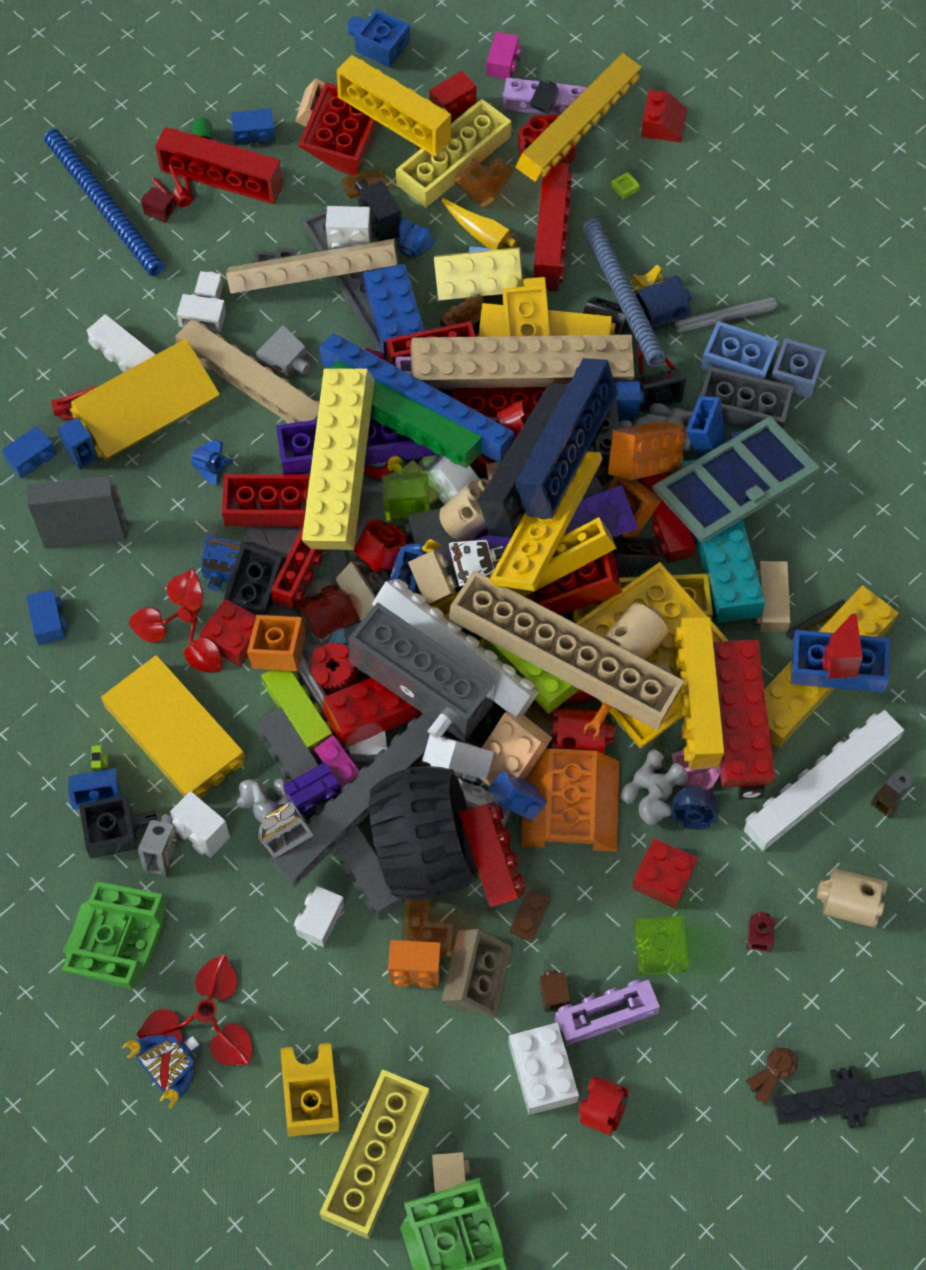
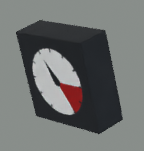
M739 786L738 800L762 798L765 786Z

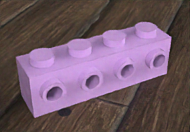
M506 78L503 110L547 115L532 108L530 105V101L540 81ZM556 83L557 88H559V95L550 114L560 116L586 90V87Z

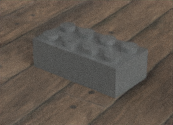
M708 366L700 396L720 398L724 423L751 428L764 419L771 417L783 429L794 386ZM765 428L764 430L761 431V432L773 434L768 428Z

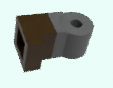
M905 770L896 771L874 796L871 805L890 819L899 806L896 800L908 793L913 783L912 775Z

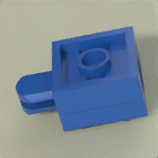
M375 9L367 21L357 16L350 18L348 21V34L355 37L356 52L390 68L410 42V24Z

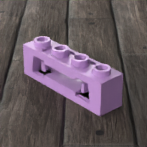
M641 979L630 982L627 985L628 987L621 990L612 988L606 991L604 996L598 998L590 996L583 999L581 1004L576 1006L568 1004L560 1007L558 1012L555 1013V1022H558L565 1047L658 1014L660 1006L649 980L642 982ZM628 1000V1003H626L628 1008L590 1021L591 1025L589 1026L585 1025L587 1023L586 1017L623 1005V1001Z

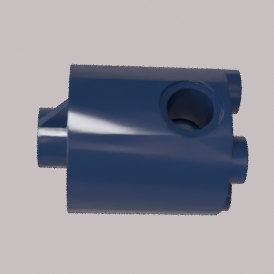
M678 275L634 291L653 330L691 315L689 301L692 300V296L688 288L684 289Z

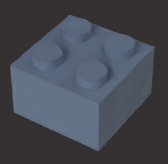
M784 338L770 381L794 386L793 394L811 399L826 350Z

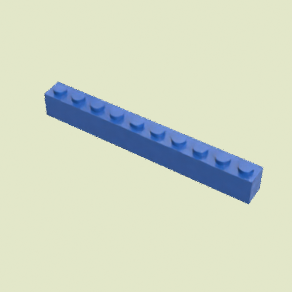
M334 332L320 345L321 364L330 368L338 360L353 369H368L377 382L482 437L481 453L501 463L513 444V431Z

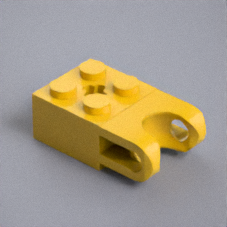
M321 1043L319 1045L318 1058L314 1063L308 1065L301 1064L296 1060L292 1047H282L281 1065L288 1137L339 1132L331 1044ZM313 1102L314 1107H308V1103Z

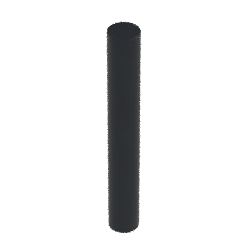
M842 599L786 632L787 637L791 640L794 638L795 630L807 631L836 614L846 602Z

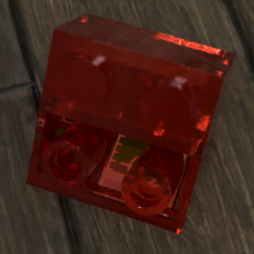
M328 585L321 589V593L315 596H307L301 600L300 604L296 605L297 610L309 629L319 640L359 619L349 595L337 585Z

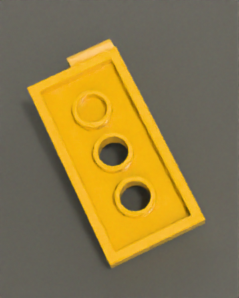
M545 277L523 279L524 287L502 289L506 336H524L521 333V329L525 325L533 327L534 332L531 336H550Z

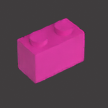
M500 32L495 33L487 59L486 76L506 79L510 78L512 72L516 71V57H520L522 45H519V36Z
M334 735L314 748L342 788L348 782L358 777V768Z

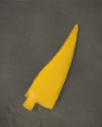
M444 198L442 199L443 204L459 224L485 247L492 250L504 249L507 245L511 248L516 247L517 241L511 238L508 228L493 219L477 215Z

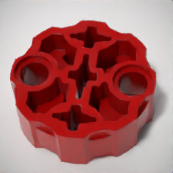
M536 115L529 118L526 125L521 126L518 133L519 159L522 153L559 115ZM571 145L572 148L565 157L561 155L562 158L559 163L574 162L577 154V145Z

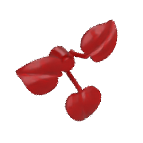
M192 568L175 576L167 585L168 597L174 604L181 605L179 610L167 619L162 620V615L158 609L144 607L131 616L129 625L141 639L155 643L161 641L166 635V628L163 624H167L176 617H179L183 622H192L189 643L191 645L184 649L186 661L196 670L208 673L218 672L223 669L221 652L217 644L207 637H199L194 641L196 623L198 622L196 616L202 610L203 591L199 578Z
M221 955L210 960L198 972L195 979L196 991L202 996H208V999L201 1000L197 1004L196 1013H192L188 1019L178 1025L179 1020L174 1012L168 1009L154 1011L146 1018L142 1027L138 1030L137 1037L142 1039L147 1036L166 1035L170 1037L173 1035L180 1044L183 1037L179 1029L184 1028L197 1018L199 1022L204 1024L211 1022L218 1033L210 1042V1053L218 1063L227 1066L248 1065L252 1057V1045L246 1030L238 1024L229 1023L221 1031L215 1018L217 1007L212 1001L213 997L217 1000H225L233 995L237 986V978L227 956Z

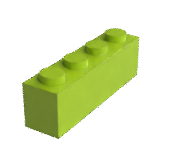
M269 670L262 674L263 686L278 708L281 707L310 753L312 755L315 754L314 748L331 737L335 732L329 721L324 722L321 715L323 713L318 704H312L309 699L311 695L307 687L299 684L297 681L299 676L296 671Z

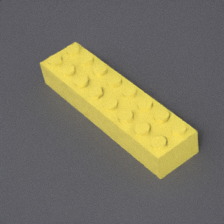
M324 369L302 541L310 549L354 550L375 382L368 369Z

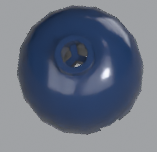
M692 785L681 789L673 798L671 818L676 824L677 821L684 823V828L702 830L710 828L711 823L715 822L716 824L718 822L719 803L714 793L700 785Z

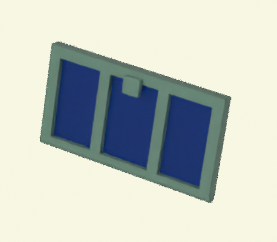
M768 417L653 485V490L703 544L819 473L820 467L771 417Z

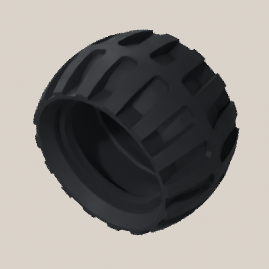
M435 766L412 767L393 773L372 786L369 792V808L373 841L384 880L393 896L413 901L434 900L454 894L477 880L478 869L459 814L468 810L459 779L453 769Z

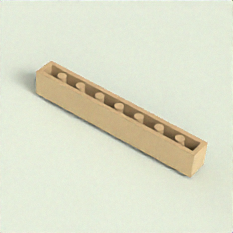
M395 239L232 266L228 268L226 275L230 293L232 294L398 265V255Z
M191 319L175 336L177 343L185 338L188 340L202 365L288 423L317 420L320 404L318 400L314 401L309 398L303 390L296 389L287 379L275 375L269 367L260 365L254 357L242 353L236 345L227 343L221 335L209 331L203 323H197Z

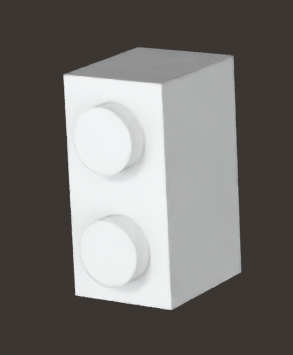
M183 294L177 312L179 327H184L193 319L197 323H203L209 331L221 333L226 316L224 300L215 297H200L195 294Z
M316 886L314 892H309L305 900L306 908L303 914H298L294 927H296L298 937L324 947L344 907V899L340 895Z

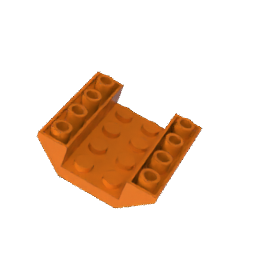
M551 748L544 750L524 781L535 785L547 804L533 820L522 816L521 847L545 848L546 841L593 844V851L617 852L619 761L598 751Z

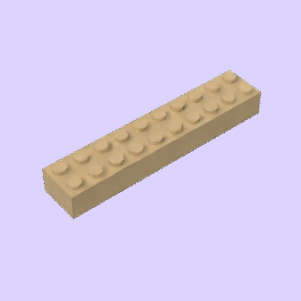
M632 335L412 338L410 347L412 376L435 389L547 387L549 383L568 384L571 382L575 370L579 367L583 358L608 360L614 381H632L634 378Z
M476 571L472 572L450 606L449 620L656 730H659L682 689L684 683L682 679L507 587L492 586L488 577Z

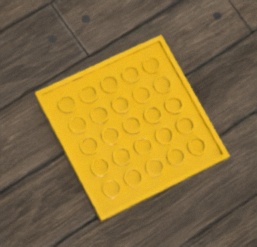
M659 562L624 587L622 593L612 596L575 623L603 638L632 604L639 603L656 608L663 615V621L668 627L669 633L646 661L655 666L668 662L672 675L680 678V671H676L675 658L678 657V649L673 647V636L676 635V627H679L682 618L707 616ZM711 621L713 642L728 641ZM679 694L659 730L614 707L611 708L609 713L641 749L684 717L680 716L679 711L682 694Z

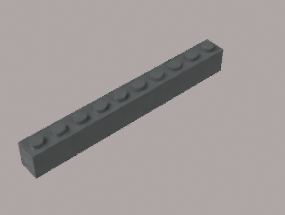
M281 707L257 720L258 730H256V733L262 743L266 741L270 748L267 750L274 761L278 759L281 764L279 769L286 780L290 778L292 781L319 766ZM324 801L316 805L317 808L307 815L309 817L316 814L319 816L325 810L326 802ZM356 826L331 852L334 856L338 854L342 860L339 862L342 870L346 875L350 873L354 879L352 882L354 889L358 894L362 893L366 898L364 904L370 914L375 913L378 919L402 906L404 904L403 899L396 898V896L391 894L384 880L378 857L358 826Z
M422 714L419 718L415 717L407 726L408 729L403 734H397L392 739L391 745L386 750L382 749L375 756V761L369 767L366 765L359 771L356 780L352 783L348 782L336 799L332 798L324 806L325 810L319 816L316 814L308 821L314 836L275 859L272 858L273 869L295 888L370 814L369 792L372 786L393 773L417 767L422 762L430 736L428 730L435 721L425 714ZM446 730L442 736L447 738L451 732Z

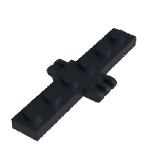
M854 1065L849 1066L850 1077H848L845 1067L839 1069L840 1079H838L836 1069L830 1070L833 1087L774 1097L772 1101L778 1125L840 1113L842 1120L847 1119L848 1126L852 1129L855 1128V1117H857L859 1127L865 1126L864 1116L868 1115L867 1108L925 1098L926 1087L921 1070L859 1081Z

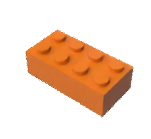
M663 420L613 430L608 475L634 480L681 469L683 447L686 440V426Z

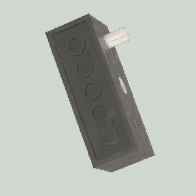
M378 602L348 638L349 662L435 721L428 730V733L433 738L439 740L444 732L448 730L465 742L493 705L496 684L494 681Z

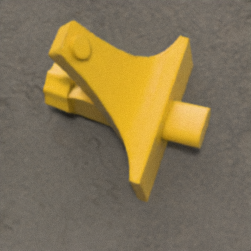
M656 265L643 276L633 274L631 283L635 286L633 291L662 281L663 276L660 274L662 268Z

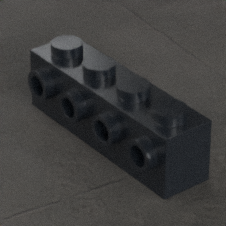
M616 398L588 450L589 452L601 453L602 461L599 466H609L613 430L620 429Z

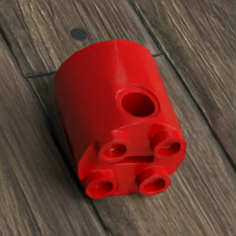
M556 708L553 710L552 749L589 750L604 754L605 746L609 743H614V724H608L605 718L601 724L598 738L593 740L596 731L588 729L584 735V727L586 724L591 723L599 710Z

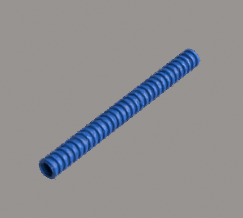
M56 128L48 130L43 138L45 143H47L77 184L80 185L84 193L90 198L150 276L160 274L164 269V263L150 248L147 241L140 235L136 227L133 226L113 198L106 192V189L103 188L102 184L96 179L76 151L73 150L60 131Z

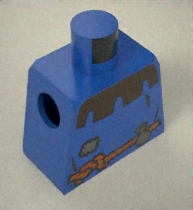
M206 535L201 569L203 577L209 579L207 587L210 590L219 591L222 582L229 583L241 543Z

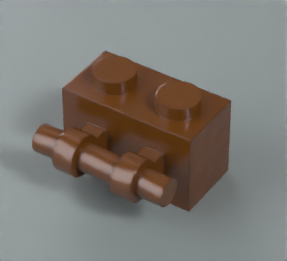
M480 294L474 297L470 296L459 306L451 307L440 317V328L471 321L474 333L477 334L480 328L481 302H483V297Z

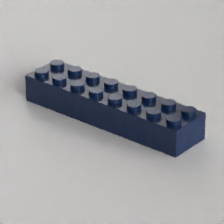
M583 358L579 367L576 368L571 382L568 383L565 393L559 399L555 411L551 414L547 426L543 429L541 437L537 444L534 445L533 451L529 459L526 460L522 472L516 478V489L519 491L521 503L527 516L553 519L618 394L608 360Z

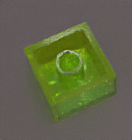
M414 472L403 475L392 473L382 476L386 521L407 520L408 514L430 511L428 473Z
M683 915L634 919L632 931L637 975L686 972L689 959Z

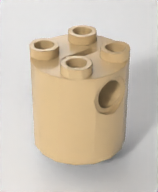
M487 479L471 481L440 509L439 517L443 528L452 538L459 542L472 541L487 528L478 499L489 483Z
M634 603L603 638L646 661L668 636L669 630L663 621V615L656 608Z
M833 868L829 880H820L816 898L820 899L824 904L823 915L876 928L879 916L883 912L884 902L881 900L882 895H885L888 881Z

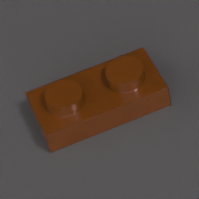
M529 888L510 928V934L532 943L552 897Z

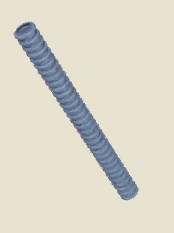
M596 218L588 219L583 224V231L605 273L607 281L640 346L642 354L649 366H659L665 361L666 356L652 326L633 291L601 222Z

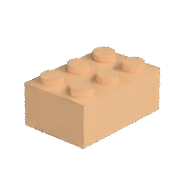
M508 712L504 713L482 747L494 752L487 779L481 780L490 786L502 771L525 780L552 737L526 716L522 715L515 718Z

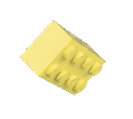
M520 247L437 255L434 257L438 300L474 297L478 294L481 296L503 294L502 289L524 287Z

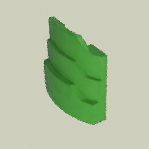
M96 881L90 899L80 906L75 925L63 949L66 959L62 971L85 976L88 979L108 982L112 986L133 990L144 975L159 939L167 901L163 894Z
M481 1178L455 1184V1187L404 1202L407 1216L401 1224L400 1230L413 1270H509L497 1223Z

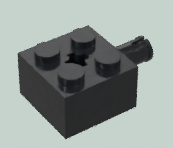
M365 179L357 181L355 189L360 194V199H358L359 206L370 207L371 237L373 239L376 238L377 241L398 238L401 210L383 181L381 180L372 185H368Z
M127 795L79 805L85 847L90 859L138 849L135 833L137 829L148 827L149 822L152 820L157 821L155 810L134 815Z

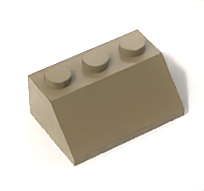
M350 562L335 580L340 586L341 592L345 594L350 602L351 608L357 613L360 620L363 621L374 607L372 603L384 583L390 581V576L385 569H381L379 572L372 570L367 562Z
M479 929L458 931L441 1001L458 1010L496 1017L512 947Z

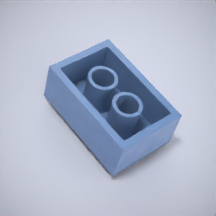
M717 321L703 354L701 369L707 371L708 366L766 380L776 356L779 341Z

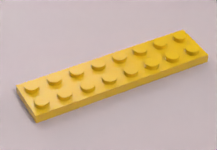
M587 452L553 519L529 517L525 512L490 577L492 586L535 591L602 461L600 452Z

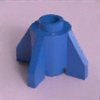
M403 217L399 223L398 246L401 248L400 252L407 257H411L412 255L417 256L431 248L435 242V239L429 236L431 231L426 228L422 229Z
M213 440L198 447L191 455L193 467L200 472L208 483L218 485L219 474L216 472H220L224 465L233 464V459L221 455L223 442L219 440Z

